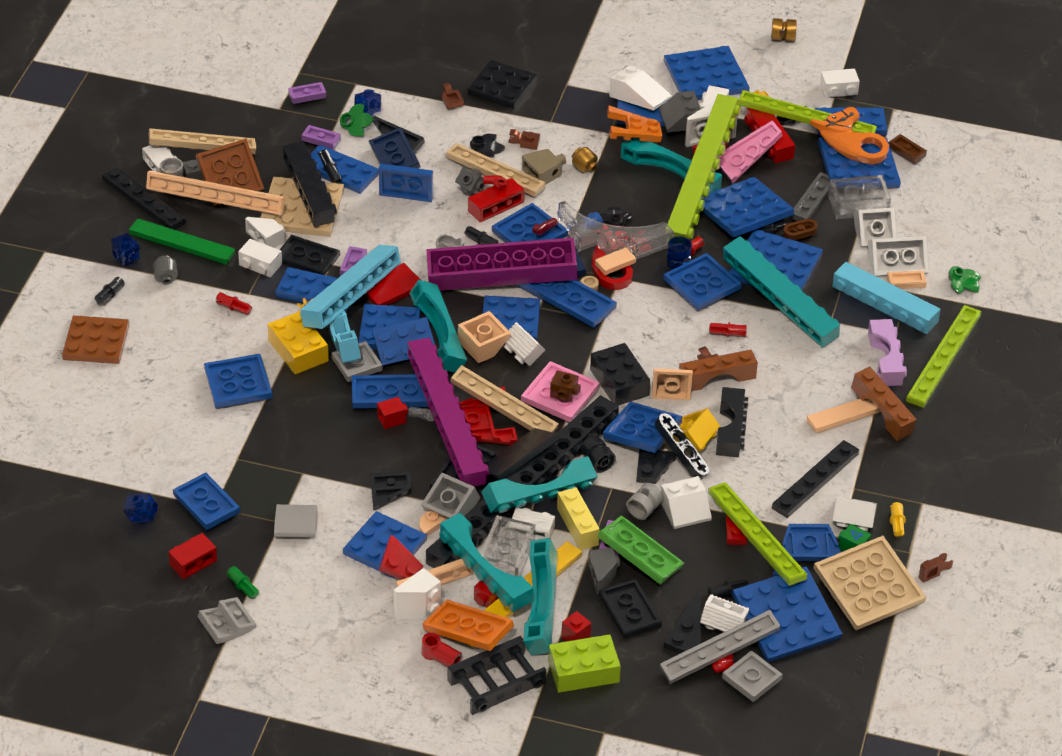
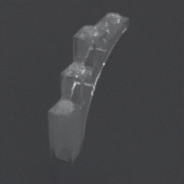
M566 201L558 203L557 217L570 232L569 238L574 237L575 247L578 251L598 245L608 255L626 247L636 259L673 246L674 231L665 221L641 227L608 225L580 214L569 206Z

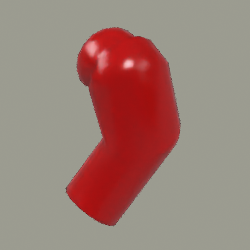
M483 175V184H492L498 189H504L508 185L507 180L500 175Z

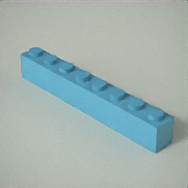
M379 244L300 309V316L303 327L323 329L401 263L398 246Z

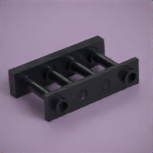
M518 636L495 646L491 651H483L447 667V681L451 686L458 683L463 685L471 697L470 713L474 715L533 688L542 686L546 683V668L533 669L524 657L525 643L523 638ZM516 659L527 674L516 678L506 665V662ZM498 667L508 683L498 687L487 671ZM480 675L490 691L479 694L469 681V678Z

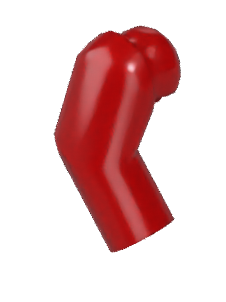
M733 653L712 664L714 672L720 673L730 668L734 664Z

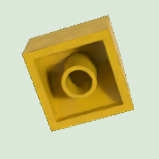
M706 408L682 416V423L679 427L695 449L700 452L706 447L708 440L716 436L715 432L720 425L709 409ZM672 435L676 442H680L676 436Z

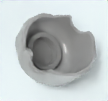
M447 234L440 235L436 240V248L459 247L465 244L462 243L461 238L456 239Z

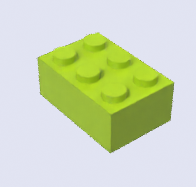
M610 634L549 644L548 662L558 693L620 682L621 666Z

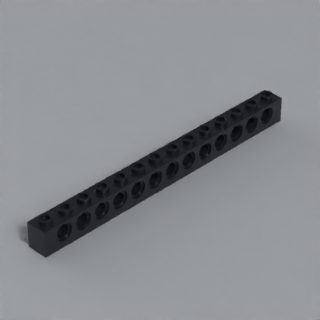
M600 395L557 433L558 441L506 479L524 485H540L556 478L563 468L575 457L581 455L580 447L586 439L592 436L603 435V431L619 415V405ZM483 499L464 517L472 524L471 540L474 546L479 547L484 539L492 535L501 524L506 523L516 507H511L503 513H499V511L491 513L485 499ZM440 538L426 549V564L432 568L461 559Z

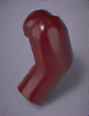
M551 218L540 225L535 224L532 232L536 233L537 236H542L557 226L558 221L556 218Z

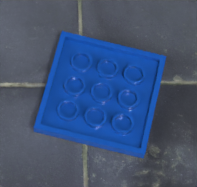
M729 46L664 55V63L678 92L694 91L697 100H702L703 93L707 92L709 86L729 89V95L741 94L743 90L749 92L750 87Z
M819 137L818 145L831 187L900 188L901 181L890 146L885 160L877 164H866L840 154L823 137ZM872 143L861 146L867 153L874 154L881 151L877 145Z
M755 177L712 192L708 197H705V205L702 211L732 237L794 215L793 207Z
M755 229L748 239L757 252H761L766 260L772 262L782 274H786L789 280L794 285H798L802 291L823 253V249L771 233H765L758 229ZM733 267L731 268L729 273L738 281L753 286Z
M807 566L802 567L807 573V579L789 586L778 575L734 589L732 592L737 605L749 608L746 621L771 610L781 626L779 631L757 641L767 663L842 637V632Z

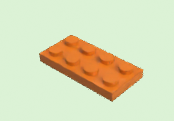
M448 599L422 623L425 631L434 632L438 635L491 651L514 627L512 619Z

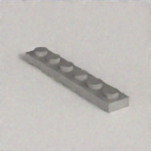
M768 610L660 663V668L669 683L672 684L719 659L779 631L781 626L771 610Z

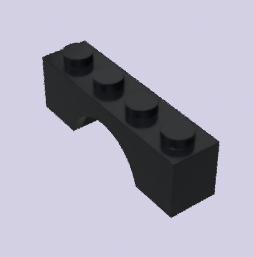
M722 387L720 414L729 418L731 423L718 428L716 455L739 458L740 450H744L745 438H741V436H745L746 424H742V422H746L747 411H744V408L747 409L748 397H745V389Z

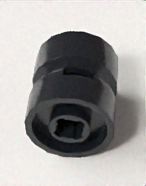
M599 436L589 437L580 447L581 455L589 457L594 470L598 473L610 469L616 460L615 454Z

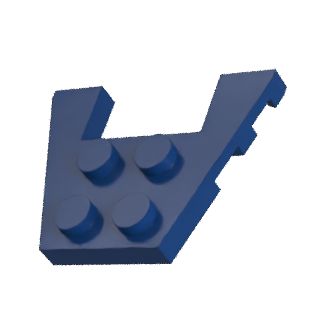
M788 524L782 546L795 561H821L841 553L838 547L839 544L829 524ZM775 569L772 577L779 575Z

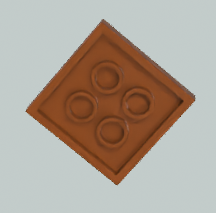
M246 138L195 155L204 181L253 191L264 189Z
M73 315L62 352V359L119 364L129 328V319Z

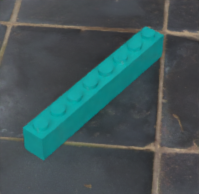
M739 236L723 247V259L818 345L824 348L839 337V322L835 318H831L825 309L819 307L810 296L803 293L798 285H794L787 275L782 274L772 262L766 260L761 252H757L749 241H745Z

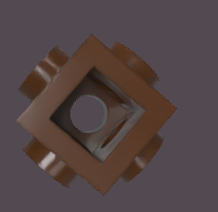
M556 370L550 384V397L572 402L575 395L578 396L580 393L581 384H578L579 376Z

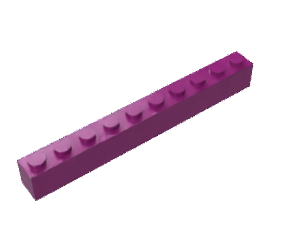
M430 337L408 341L407 356L459 480L471 486L486 484V476L489 475L488 466L483 463L482 452L477 449V441L475 436L472 437L470 424L465 421L464 410H460L459 398L454 396L453 384L448 382V373L446 370H443V362L441 357L437 356L436 345L432 344Z

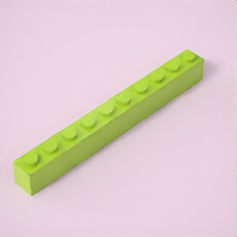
M717 94L665 229L666 241L684 245L689 239L693 238L694 225H698L699 212L703 211L704 199L709 196L710 183L713 184L715 170L719 169L720 157L724 156L725 143L729 142L730 130L735 127V117L740 114L741 106L738 105L737 97Z

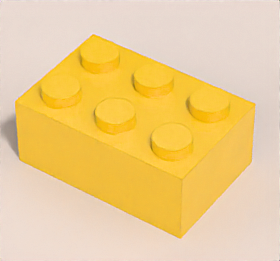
M300 311L267 324L268 341L294 374L328 362V344L315 328L303 327Z

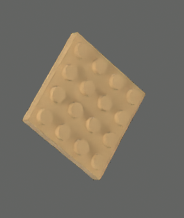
M273 177L268 194L285 197L283 215L262 212L261 218L274 219L279 225L281 224L284 227L285 232L331 237L334 223L313 226L293 179ZM325 182L327 193L330 192L332 204L336 205L338 213L344 192V184Z
M884 536L816 562L813 566V569L855 630L919 605L926 600V596Z

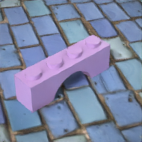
M892 319L870 320L868 328L870 346L882 350L887 355L879 359L877 375L887 386H900L903 384V378L907 376L906 366H903L904 357L903 353H900L897 327H894Z

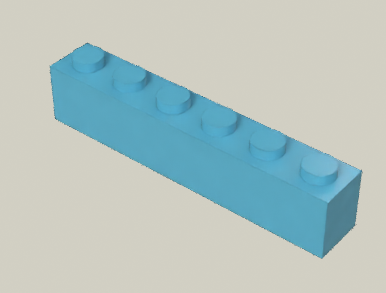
M845 262L834 273L832 287L925 334H928L939 321L940 308L848 262Z

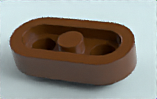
M803 219L786 224L783 236L794 241L813 236L817 233L818 224L813 219Z

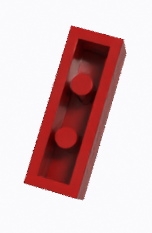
M511 177L507 179L508 185L504 189L492 186L468 197V212L481 223L524 203V188Z

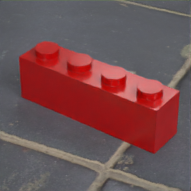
M747 108L744 120L746 125L751 128L752 133L770 121H773L782 131L783 136L767 150L768 157H771L774 163L794 159L795 144L774 114Z

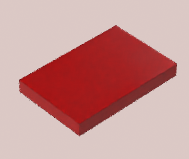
M402 263L364 295L374 305H389L409 296L416 282L421 279L405 263Z

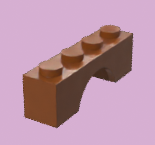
M745 350L679 363V370H693L691 391L703 389L710 379L718 375H732L738 382L756 379L758 362L752 350Z
M871 367L855 373L851 389L862 401L870 399L879 407L885 420V428L895 440L899 441L911 435L917 419Z

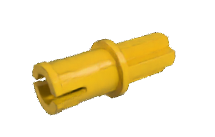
M895 502L893 506H890V523L893 525L894 536L902 537L904 535L906 518L903 515V505Z

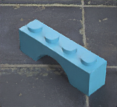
M343 311L327 326L342 363H351L356 361V359H360L361 355L357 336L354 330H350L347 315Z

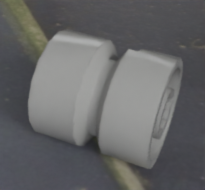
M166 158L160 163V173L184 177L183 162L178 158Z
M644 483L627 501V509L635 518L645 520L662 503L663 494L654 484Z

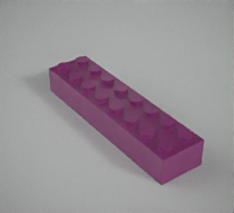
M574 237L426 249L428 282L437 284L440 291L578 280Z

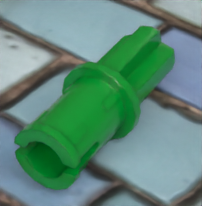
M236 566L228 569L227 576L236 584L238 590H242L251 599H255L259 595V590L250 582L248 576H245Z

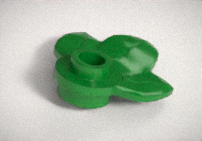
M356 104L351 107L349 112L341 115L340 125L348 130L350 135L362 137L364 136L363 128L370 126L374 118L370 114L364 113V104Z
M959 266L950 268L948 272L952 288L957 293H962L964 289L976 293L979 292L980 286L978 281L981 279L979 273L972 269H963Z

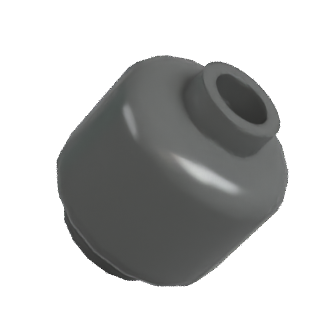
M160 256L154 261L153 273L155 280L162 284H170L177 278V263L170 256Z

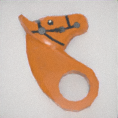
M848 107L840 112L830 114L823 121L815 119L810 121V124L819 130L821 136L833 149L849 159L866 164H877L887 158L889 144L884 137L876 133L852 131V125L860 117L858 110L854 107ZM872 143L877 145L881 151L874 154L867 153L861 146Z

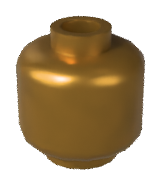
M588 147L577 148L571 156L573 158L572 164L582 173L593 172L598 166L597 155Z

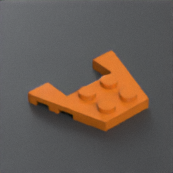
M608 106L607 118L625 121L626 129L610 127L609 134L611 139H617V136H624V140L638 137L640 141L661 142L660 122Z

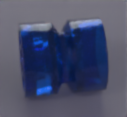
M677 236L669 240L667 266L673 270L691 261L692 243L688 238Z

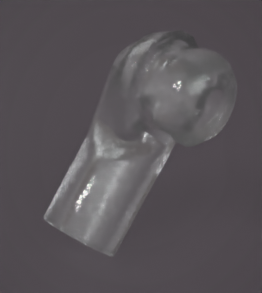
M410 407L408 409L409 416L418 417L429 422L434 421L430 409Z

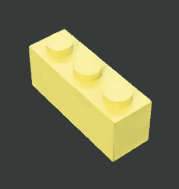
M572 488L558 492L557 510L578 548L584 550L598 546L599 538L597 536L600 529L578 489Z

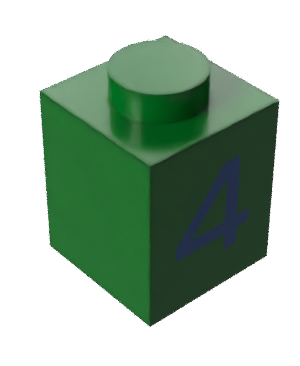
M850 524L838 536L839 549L844 552L871 540V534Z

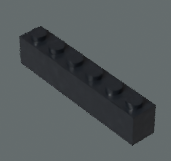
M304 141L283 145L285 164L313 226L334 223L335 215L337 214L336 205L332 204L330 192L327 193L325 181H321L320 170H316V162L314 159H311L310 149L306 148Z

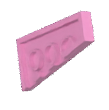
M770 121L725 149L724 156L720 157L719 168L733 184L783 136L782 131L773 121Z

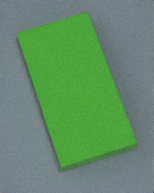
M622 515L598 533V538L660 585L684 565L683 561Z

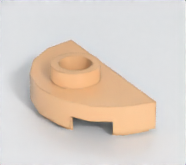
M429 510L421 516L419 522L420 531L428 536L440 528V523L448 518Z

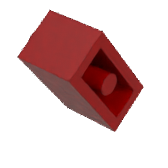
M203 533L168 551L169 564L182 579L217 561L216 546Z

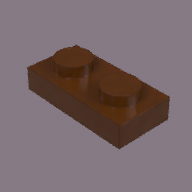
M901 134L889 141V146L892 150L914 164L927 154V150Z

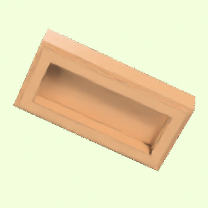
M627 247L595 260V265L604 275L636 263V257Z
M923 271L887 272L886 276L888 283L900 289L926 288L927 284Z

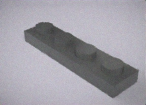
M821 172L818 174L794 207V215L789 218L796 221L811 218L833 188L829 182L828 175Z

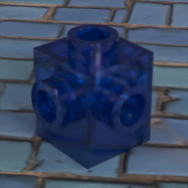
M366 89L362 93L355 94L354 105L364 104V113L372 116L374 113L381 111V94L374 93V90Z
M128 232L111 239L113 256L123 265L140 259V245Z
M150 493L129 494L123 511L131 523L153 521L158 505Z

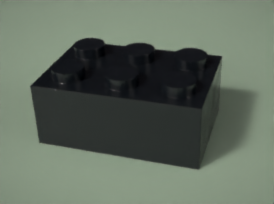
M626 343L591 353L590 370L612 402L622 405L649 396L650 378Z

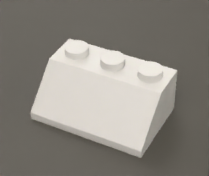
M926 236L868 240L869 261L874 276L887 275V272H929Z

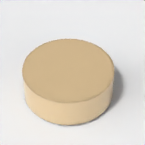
M585 276L580 281L595 291L599 288V281L593 276Z

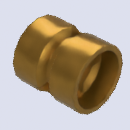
M773 18L771 40L781 41L784 38L785 41H795L797 20L787 19L783 21L780 18Z

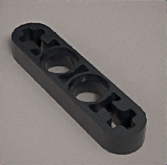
M661 414L655 420L656 429L692 477L699 476L700 480H702L709 473L707 463L675 420L668 414ZM672 435L676 436L680 442H676ZM684 451H687L691 455V458L687 457Z

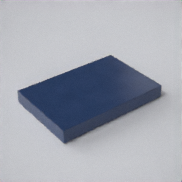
M401 127L369 140V145L379 164L410 168L421 167Z

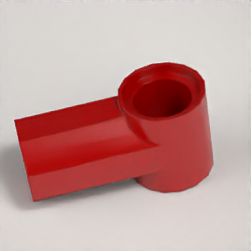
M429 632L423 635L421 654L425 659H435L449 667L458 663L462 658V653L442 642L438 634Z

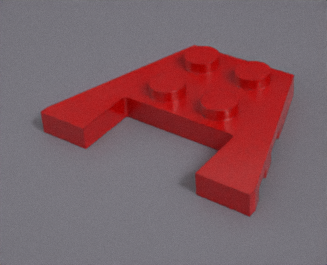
M473 398L460 402V410H464L465 421L470 424L472 437L475 436L476 441L511 445L518 440L515 427L494 429L489 405Z

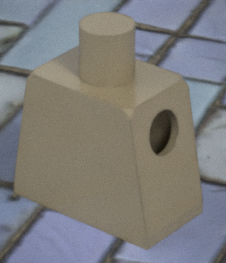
M549 149L522 155L521 169L526 174L544 181L546 185L560 177L561 165L566 163V157L564 154L555 156Z

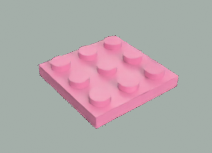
M550 361L521 395V401L571 422L600 388V382ZM556 370L579 376L578 384H581L580 393L578 396L575 395L572 402L550 397V384Z

